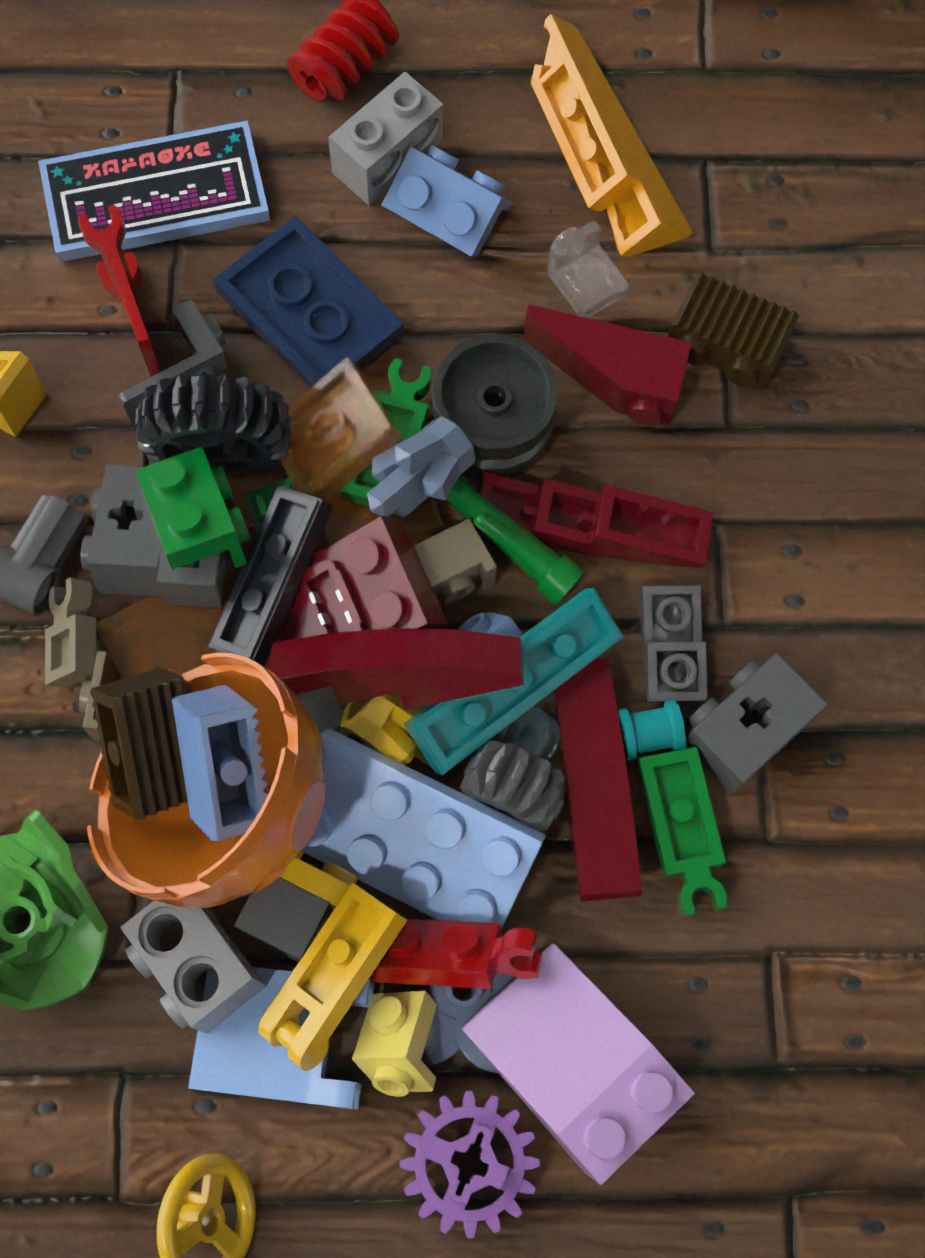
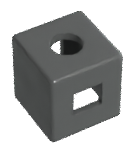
M161 546L156 582L165 604L222 608L224 606L230 562L228 550L172 570L163 546Z

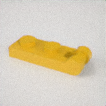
M352 882L262 1016L258 1026V1033L274 1047L283 1045L287 1048L288 1058L303 1071H310L318 1066L328 1051L329 1038L392 945L407 919ZM303 1008H306L311 1013L303 1025L300 1026L298 1025V1016Z

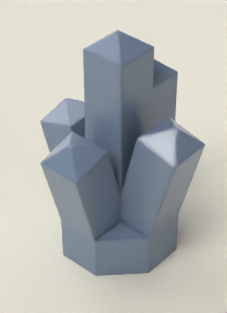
M441 416L431 421L414 436L373 457L372 475L381 482L367 493L370 511L384 517H389L393 513L405 518L428 497L446 500L460 474L475 462L473 445L460 427Z

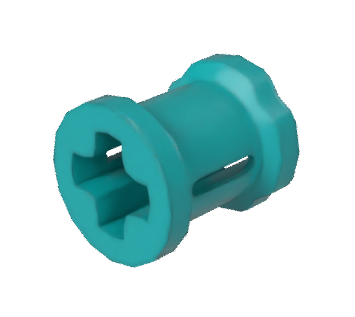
M674 699L665 701L661 708L629 713L626 708L618 709L626 762L635 761L637 754L668 748H671L673 751L686 749L684 722L679 705Z

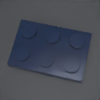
M296 215L213 279L217 293L321 400L326 398L404 335V324Z

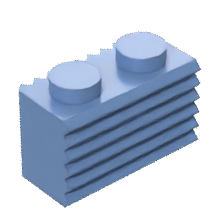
M227 685L176 696L172 699L190 818L194 820V824H198V828H202V832H205L207 837H210V841H221L243 835L255 820L268 796V793L264 791L268 783L262 778L266 770L260 766L265 760L259 754L263 746L257 742L261 733L255 729L259 721L253 717L258 709Z

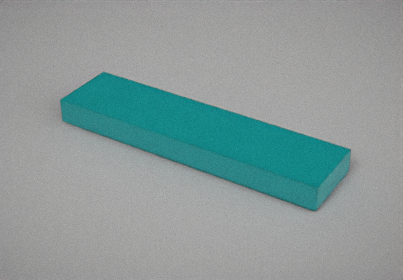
M586 588L520 637L524 650V685L429 705L405 722L404 726L434 772L444 775L624 636L594 588Z

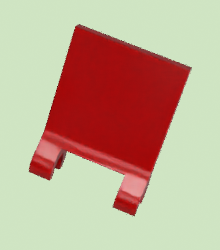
M108 206L112 221L107 228L101 230L91 227L86 214L80 215L78 223L85 242L100 252L103 260L96 264V271L100 282L106 291L116 296L125 305L150 377L160 373V369L136 304L135 297L141 281V271L136 257L131 252L123 254L121 248L126 235V226L122 214L117 206Z

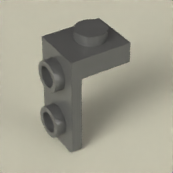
M192 299L172 309L180 336L192 356L128 388L118 395L126 416L132 425H135V410L139 408V397L144 395L146 387L158 385L160 379L169 378L176 380L178 375L182 373L189 376H200L203 371L212 376H220L226 373L227 377H230L224 351L221 346L226 344L223 332L212 314L202 317Z

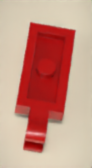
M407 919V922L370 976L371 982L491 989L495 974L511 975L522 979L537 978L543 956L542 952L534 951L537 932L532 929L514 928L507 931L503 936L500 923Z

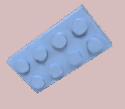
M330 728L325 729L320 734L324 748L325 802L316 830L306 847L302 849L304 853L324 863L329 862L345 869L367 885L437 920L500 923L502 930L546 835Z

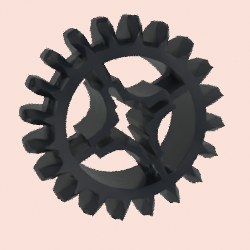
M203 371L200 376H189L182 373L178 375L176 380L163 378L158 381V385L146 387L144 395L139 397V408L135 410L134 427L136 428L138 449L145 453L147 459L154 463L202 447L211 469L222 465L226 476L237 475L244 478L247 473L261 474L266 471V468L276 467L280 465L281 459L287 457L288 445L291 444L292 418L289 416V405L283 401V395L276 391H270L268 385L264 383L252 384L247 377L239 379L227 377L226 373L220 376H212Z

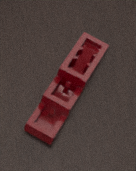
M485 472L480 479L478 493L549 548L641 563L703 568L706 564L714 512L607 484L598 492L544 478L540 485H535Z
M388 628L333 632L272 643L267 669L276 674L295 695L332 687L339 704L342 705L398 692L405 710L524 685V650L520 637L465 630Z
M598 658L591 661L552 691L557 717V741L560 760L565 778L564 783L568 788L564 795L580 902L642 896V882L627 766L609 659Z

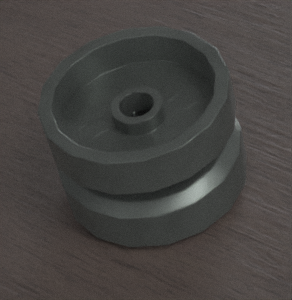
M480 335L459 343L441 360L434 376L433 420L443 416L457 424L473 445L475 462L463 473L481 479L485 472L511 478L528 471L544 456L553 433L554 417L558 404L557 378L547 358L528 342L508 335Z

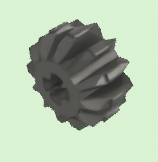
M488 741L485 746H480L475 757H471L463 774L465 777L460 785L464 795L539 832L548 830L552 820L557 819L564 804L563 797L568 788L564 783L565 778L562 773L550 767L549 760L537 757L532 753L531 749L526 751L518 748L512 742L503 744L499 741Z

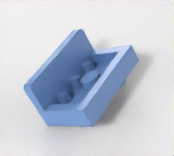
M432 144L427 153L410 146L381 205L469 256L477 258L501 210L509 211L513 204V201L500 195L505 185L476 170L473 178L455 169L459 159Z

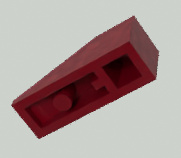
M528 304L523 335L525 342L531 344L543 356L616 413L628 415L631 420L643 425H656L658 423L670 425L678 403L691 342Z

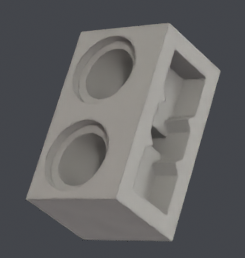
M407 72L402 73L328 137L332 174L368 206L371 205L390 188L410 146L427 153L431 144L437 147L443 142V103Z
M154 900L120 927L132 944L125 949L128 958L146 979L154 975L166 992L160 998V1002L170 1018L181 1029L189 1024L191 1028L208 1034L267 986L210 907L184 908ZM181 922L183 936L180 943L174 949L164 952L161 947L163 931L170 924ZM216 970L219 978L216 993L210 999L199 1002L195 994V985L198 978L206 971Z

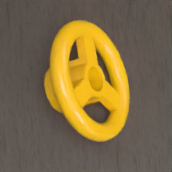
M219 1153L205 1154L191 1160L176 1174L165 1192L157 1219L156 1237L160 1258H182L184 1253L199 1242L212 1243L223 1254L222 1258H245L254 1234L256 1200L252 1183L243 1167L236 1160ZM203 1177L202 1191H189ZM224 1178L232 1186L236 1198L237 1218L234 1232L225 1223V1213L221 1206Z

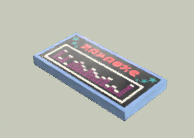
M248 120L38 161L55 253L59 262L101 254L85 242L78 220L80 215L86 214L91 227L98 230L105 229L112 221L108 206L111 205L118 207L126 226V235L121 246L122 250L270 221Z

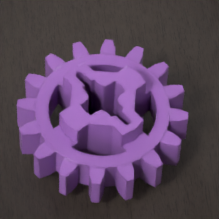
M465 1091L462 1107L454 1108L451 1101L445 1095L439 1098L442 1114L436 1119L423 1110L418 1114L421 1123L426 1128L422 1136L406 1133L404 1140L409 1145L417 1148L415 1157L400 1160V1168L415 1171L416 1180L409 1183L404 1188L406 1196L423 1194L426 1200L418 1212L422 1219L431 1215L435 1210L442 1214L440 1232L447 1234L454 1221L457 1220L463 1222L466 1237L474 1238L477 1222L485 1220L488 1227L494 1233L500 1231V1221L497 1214L505 1209L509 1214L518 1218L522 1211L514 1200L518 1192L534 1194L536 1188L530 1182L524 1180L523 1176L524 1170L539 1167L540 1161L534 1157L524 1156L522 1148L528 1145L535 1137L533 1132L516 1134L512 1128L520 1116L516 1109L507 1113L503 1118L496 1114L498 1097L494 1095L487 1100L484 1108L475 1107V1098L472 1091ZM462 1118H474L468 1135L448 1142L435 1136L442 1127L452 1121ZM495 1128L500 1131L509 1145L512 1156V1168L497 1162L490 1145ZM480 1132L482 1138L478 1146L481 1148L479 1159L487 1163L486 1171L483 1176L472 1174L468 1183L464 1182L461 1193L456 1194L460 1182L457 1179L459 1168L451 1163L452 1155L455 1150L466 1153L470 1144L475 1143ZM426 1158L443 1166L449 1181L443 1200L436 1194L428 1180ZM489 1185L503 1190L501 1195L490 1204L476 1209H465L471 1193Z

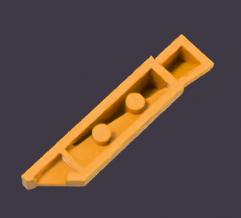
M550 14L544 23V28L550 33L544 65L535 64L531 85L587 207L598 212L607 209L616 245L620 255L623 257H630L688 238L693 233L691 227L581 33L575 25Z

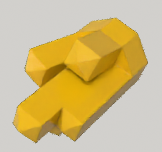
M398 692L348 703L340 724L342 728L358 737L367 747L403 765L410 763L413 757H416L430 766L404 726L405 722L427 706L405 710Z

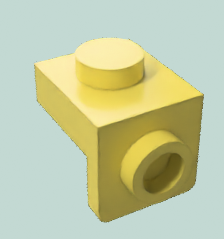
M426 991L375 993L372 995L352 1060L372 1081L374 1088L386 1095L402 1097L406 1096L409 1092H431L434 1089L436 1077L421 1060L437 1007L435 1001Z

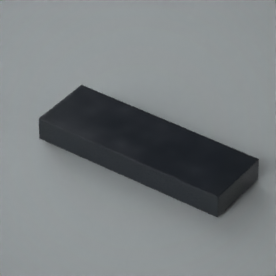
M277 486L247 555V564L243 565L208 647L221 653L245 656L265 667L270 655L271 645L277 639L332 511V505L323 499Z

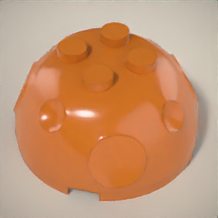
M232 653L201 655V660L206 662V664L183 673L181 676L191 685L194 692L227 685L258 709L253 717L259 721L255 729L261 733L257 742L263 746L259 754L265 760L260 766L266 770L262 778L268 783L264 789L268 796L245 834L221 841H210V837H207L206 833L202 832V828H198V824H194V820H191L188 803H181L179 807H170L168 811H159L156 815H147L145 819H134L114 807L111 801L112 794L108 788L110 783L106 777L105 759L102 753H100L89 787L90 791L99 795L98 827L87 826L88 838L95 859L104 873L115 883L133 894L177 907L209 908L225 904L228 901L250 893H257L272 884L285 872L287 866L295 859L300 850L306 847L319 823L325 802L324 748L315 721L295 693L276 674L245 656Z

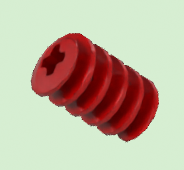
M343 0L340 8L328 15L326 23L321 24L314 30L313 37L306 39L301 44L300 51L289 56L287 67L294 82L305 95L318 102H324L328 95L330 98L340 102L347 97L345 85L352 88L357 86L361 78L358 71L363 73L370 72L374 65L372 58H383L387 52L385 44L391 46L399 41L400 33L389 12L379 0Z

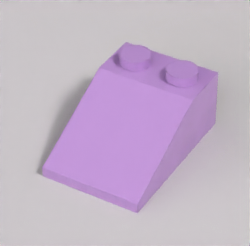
M551 944L542 952L543 959L537 978L522 979L515 977L460 1029L581 1170L602 1185L695 1093L653 1044L555 944Z

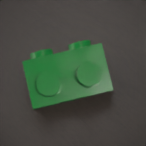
M202 447L135 470L172 570L229 550L235 568L247 564L240 545L251 540L239 507L227 510L224 501L234 497L222 465L210 468Z

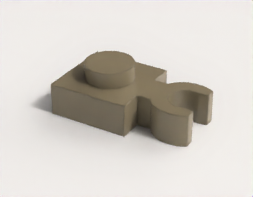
M69 577L66 579V588L57 586L50 588L49 608L54 615V625L45 629V685L67 688L85 678L93 676L97 652L100 651V643L96 638V617L87 616L92 600V585L90 581Z

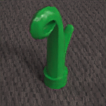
M462 475L458 477L446 500L465 519H470L473 526L537 584L535 589L556 606L585 571L566 554L560 557L530 532L497 509L473 489L471 484Z

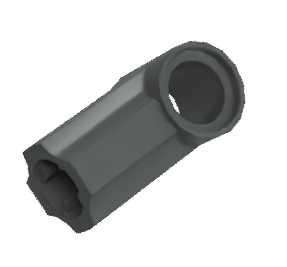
M42 494L11 547L5 545L0 548V599L35 616L43 614L49 607L50 588L60 586L62 576L60 569L89 522L86 515L78 511L70 503L54 495L46 496Z

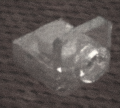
M592 221L580 229L578 227L568 228L558 235L550 247L547 268L548 275L578 316L586 318L627 296L629 288L627 281L599 245L602 229L596 221Z

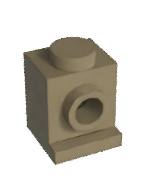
M470 519L414 545L438 602L444 600L446 604L461 600L475 589V583L480 582L484 591L495 586L497 566Z

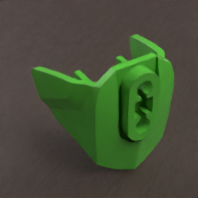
M35 809L23 821L22 828L18 833L0 836V1004L21 1011L48 1007L65 1001L88 988L102 960L109 927L83 882L74 871L69 846L45 817ZM19 913L25 916L30 915L29 927L19 934L17 928L19 922L14 917Z

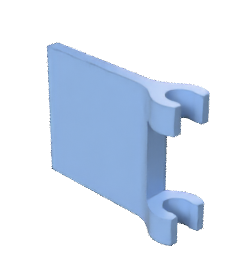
M253 967L267 986L208 1034L199 1030L197 1032L188 1089L359 1110L362 1084L325 1079L328 1051L318 1066L310 1071H303L288 1058L287 1048L283 1045L274 1047L258 1033V1026L262 1016L293 971ZM216 970L207 971L203 1001L210 999L218 989L219 978ZM368 979L351 1006L369 1008L372 995L374 994L375 982H370L371 980ZM303 1008L298 1016V1025L300 1026L303 1025L311 1013L306 1008Z

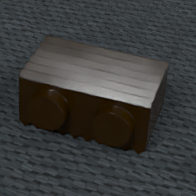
M702 271L697 272L671 325L668 337L692 343L687 360L688 364L702 365L706 363L724 371L727 379L742 387L757 385L766 389L799 315L796 311H788L785 306L778 307L775 302H768L765 298H758L755 293L748 294L745 289H737L734 284L727 285L724 280L718 281L714 276H707Z
M161 667L91 688L90 691L94 700L92 706L96 712L95 719L98 723L97 730L100 734L99 742L103 747L101 753L105 759L106 777L110 783L108 788L112 794L111 801L114 807L134 819H145L147 815H156L159 811H168L170 807H179L181 803H188L172 699L176 696L193 693L194 691L191 685L184 680L183 676Z

